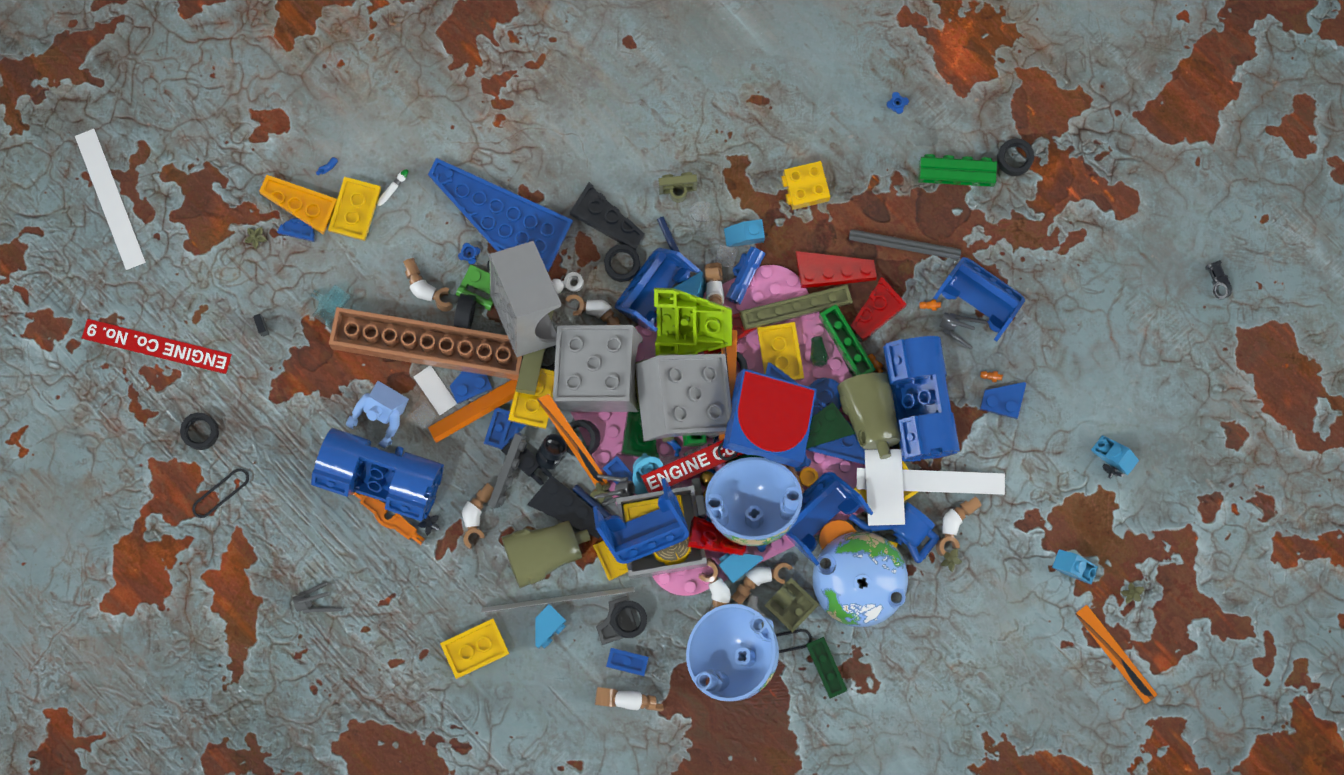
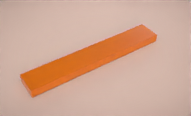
M512 379L429 426L428 429L435 442L441 441L511 401L514 398L518 380Z

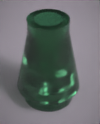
M822 337L811 338L810 361L812 365H826L829 357Z

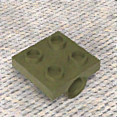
M691 172L682 173L681 176L673 177L672 174L663 175L662 178H658L659 195L670 194L671 199L676 203L683 202L687 197V192L697 191V174L692 175ZM676 189H681L684 193L681 196H676L673 192Z
M790 578L764 606L793 633L819 604L795 580Z

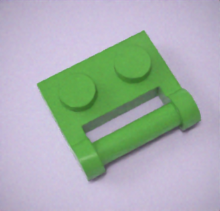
M470 264L461 285L457 289L456 296L459 297L461 293L476 296V303L485 306V309L491 311L494 306L491 296L488 300L466 290L469 285L490 295V273Z

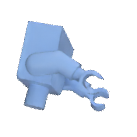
M377 381L371 393H365L357 402L352 411V416L350 415L346 422V426L352 429L353 426L356 427L358 424L357 418L361 416L363 411L367 413L366 415L371 421L377 419L384 424L389 423L385 437L379 442V445L385 448L392 444L391 437H394L400 425V415L403 414L409 399Z

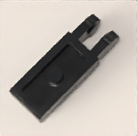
M512 438V439L510 440V442L501 450L506 456H507V453H508V451H509V448H510V445H511V443H512L513 438ZM526 447L523 452H520L518 467L528 477L533 478L542 486L544 484L543 480L536 476L534 472L539 468L548 477L552 473L548 469L541 467L537 463L535 455Z

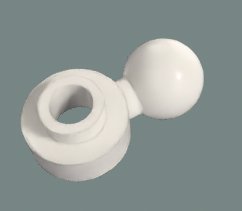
M576 272L567 274L564 281L560 279L551 280L557 294L561 293L564 288H567L570 292H578L584 285L582 276ZM573 280L578 281L577 285L572 286L571 282Z

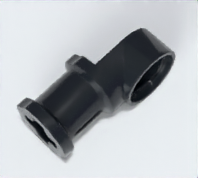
M1221 260L1205 267L1212 277V292L1217 299L1228 298L1232 294V286L1228 280V275H1225L1222 269ZM1220 285L1226 288L1225 295L1219 293Z

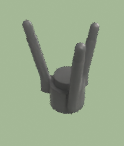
M945 313L939 327L944 328V333L949 334L964 346L972 349L973 347L952 332L951 329L955 330L958 325L975 330L974 326L958 320L987 324L988 321Z
M597 475L598 478L619 483L615 485V491L595 495V499L614 495L618 496L616 498L634 495V483L628 481L627 477ZM616 498L603 502L601 505L606 506L615 503Z
M327 582L300 592L298 596L293 597L296 611H303L304 614L309 612L343 611V608H310L312 600L328 596L330 593L325 592L314 596L308 594L326 586Z

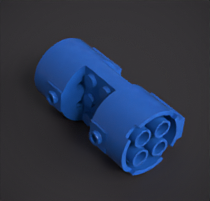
M923 336L886 343L883 350L889 384L893 394L896 418L901 433L899 444L902 461L915 462L957 454L960 452L954 413L951 412L948 395L947 373L941 338L938 336Z
M331 428L320 448L312 472L311 485L346 497L356 492L386 502L385 510L422 521L428 517L435 502L438 486L441 484L444 464L405 452L400 457L394 453H388L376 447H371V441Z

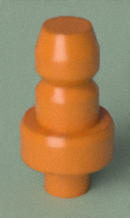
M932 299L928 302H920L919 306L920 309L927 308L937 311V308H941V302H936V299Z
M873 354L868 355L876 369L875 372L883 373L882 363L878 362Z
M982 371L980 375L981 378L992 380L997 383V380L1002 381L1003 376L998 374V371Z

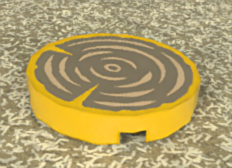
M689 537L680 543L657 551L653 555L656 560L665 563V565L680 564L687 559L691 552V547H687Z

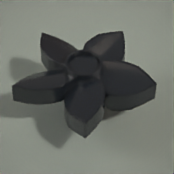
M1107 464L1102 466L1104 471L1109 474V479L1113 475L1116 477H1124L1125 475L1118 472V469Z
M428 515L417 526L425 528V533L428 536L432 529L435 531L440 530V527L436 524L439 515L432 516L431 518Z

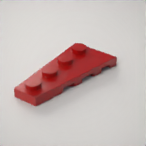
M800 251L795 253L801 288L876 281L877 278L874 260Z

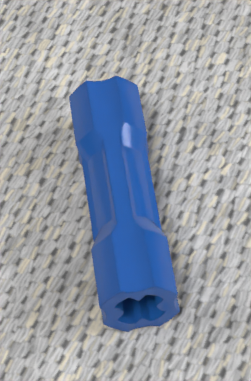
M750 247L744 263L726 295L727 300L737 305L741 304L747 288L765 256L763 251Z

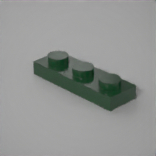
M822 637L806 644L829 699L848 691L825 638Z

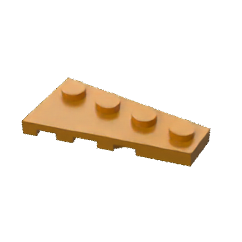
M266 175L259 190L261 195L324 235L337 202L336 198Z

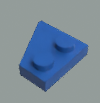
M462 371L450 385V389L457 404H460L491 390L492 386L487 375Z
M1022 382L985 390L980 410L1018 419L1026 383Z
M496 408L493 412L484 444L502 450L514 437L515 433H519L526 425L508 421L510 411Z

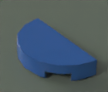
M292 218L283 225L281 224L277 231L281 235L315 242L313 228L298 218Z

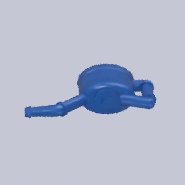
M908 502L904 503L905 525L868 526V523L854 514L848 517L850 521H853L866 532L892 530L894 532L893 535L896 537L894 541L899 545L902 543L907 545L916 563H921L926 559L928 553L939 541V536L932 531L936 525ZM928 536L930 540L919 552L916 547Z

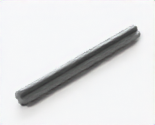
M854 229L850 230L849 240L956 260L961 256V249Z

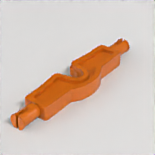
M354 492L353 495L361 500L360 504L374 513L376 520L382 526L388 529H395L408 540L412 538L418 544H423L420 540L424 542L425 538L419 535L417 529L400 514L395 513L391 519L387 520L385 515L388 510H385V503Z

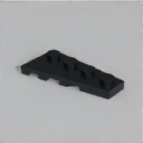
M590 182L570 211L571 216L613 240L631 246L635 250L645 236V233L630 219L623 216L620 210L608 202L606 197L599 193Z
M552 475L527 504V506L561 522L569 521L572 527L580 531L587 529L589 535L597 539L601 537L596 530L593 509Z

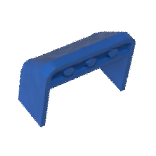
M657 248L615 303V309L641 327L656 332L658 328L654 326L657 322V314L655 313L657 307H654V288H672L676 282L686 281L690 276V272L699 273L700 269L678 251Z
M966 257L961 258L933 297L937 300L941 293L949 300L960 297L989 317L988 324L990 329L998 332L994 338L996 342L1025 302V298L1019 292Z
M827 472L802 494L800 514L795 524L785 535L802 554L817 566L820 563L811 553L817 546V541L813 536L840 511L844 514H852L860 507L870 515L873 514V511L861 494L835 473Z
M665 478L661 479L664 494L658 499L660 509L625 523L617 515L604 518L597 506L593 507L596 530L617 562L621 564L630 563L688 538V526L679 502Z

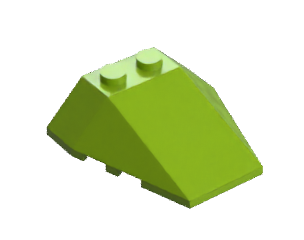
M654 288V307H657L658 328L655 341V356L668 354L696 355L698 352L712 351L732 345V308L677 289Z

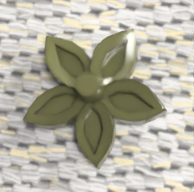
M262 227L257 228L255 231L248 228L247 233L250 236L245 239V243H252L253 247L257 249L259 242L267 241L262 236Z
M596 483V489L591 492L590 496L594 497L598 494L610 492L608 489L611 484L607 483L602 487L600 483ZM605 497L598 498L600 504L604 501Z
M954 549L950 553L946 552L944 555L946 560L941 563V566H948L949 570L953 572L955 564L962 563L957 558L958 549Z
M1130 583L1128 585L1129 590L1121 591L1123 596H1127L1126 604H1128L1133 599L1137 602L1141 601L1140 595L1143 593L1144 587H1135L1133 583Z

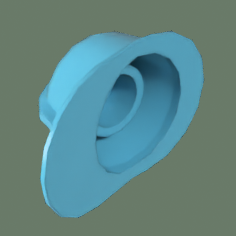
M643 453L634 462L632 482L635 486L636 495L648 493L641 476L662 467L663 463L659 458Z

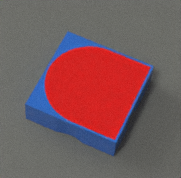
M743 369L736 376L732 397V412L727 422L723 448L747 455L761 456L787 466L798 467L804 463L817 389Z

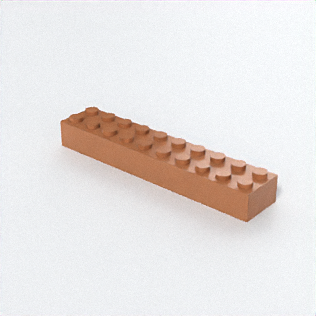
M336 307L329 345L333 350L518 380L523 356L516 357L507 335Z

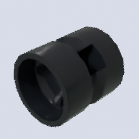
M550 434L546 436L536 453L537 463L545 469L556 468L567 451V443L559 435Z

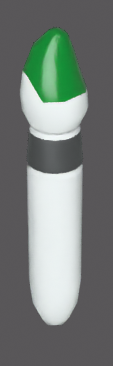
M407 169L401 171L380 196L377 202L378 206L383 205L401 182L406 179Z

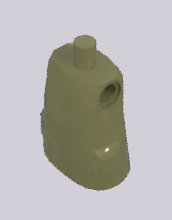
M867 373L844 380L837 386L840 395L839 400L843 412L849 416L860 446L865 450L877 449L880 459L891 457L889 447L900 442L901 433L896 418L888 374Z
M569 521L542 529L530 530L523 528L501 537L519 588L529 584L533 585L541 580L543 581L547 574L560 566L581 559L582 555L578 544L590 540L587 529L574 533Z

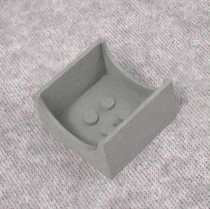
M534 241L489 254L490 296L516 357L556 345L557 333L548 313L561 307V301Z
M633 325L557 326L553 400L563 412H639L635 391V363L639 344L643 342V337Z
M725 354L661 355L635 364L644 441L689 435H706V438H713L726 433L732 406Z
M694 485L672 489L675 495L682 496L684 516L689 532L691 520L694 516L698 517ZM664 491L616 498L619 516L625 522L624 504L658 499L664 494ZM691 547V552L684 562L675 565H665V563L656 560L652 553L627 563L628 574L631 580L702 568L707 566V559L704 549Z

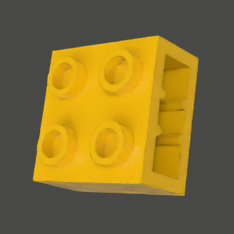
M821 161L784 169V176H781L783 187H787L788 194H786L787 204L792 206V210L830 200V193Z

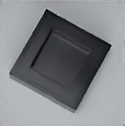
M261 314L254 315L253 318L258 333L263 337L269 335L264 317Z

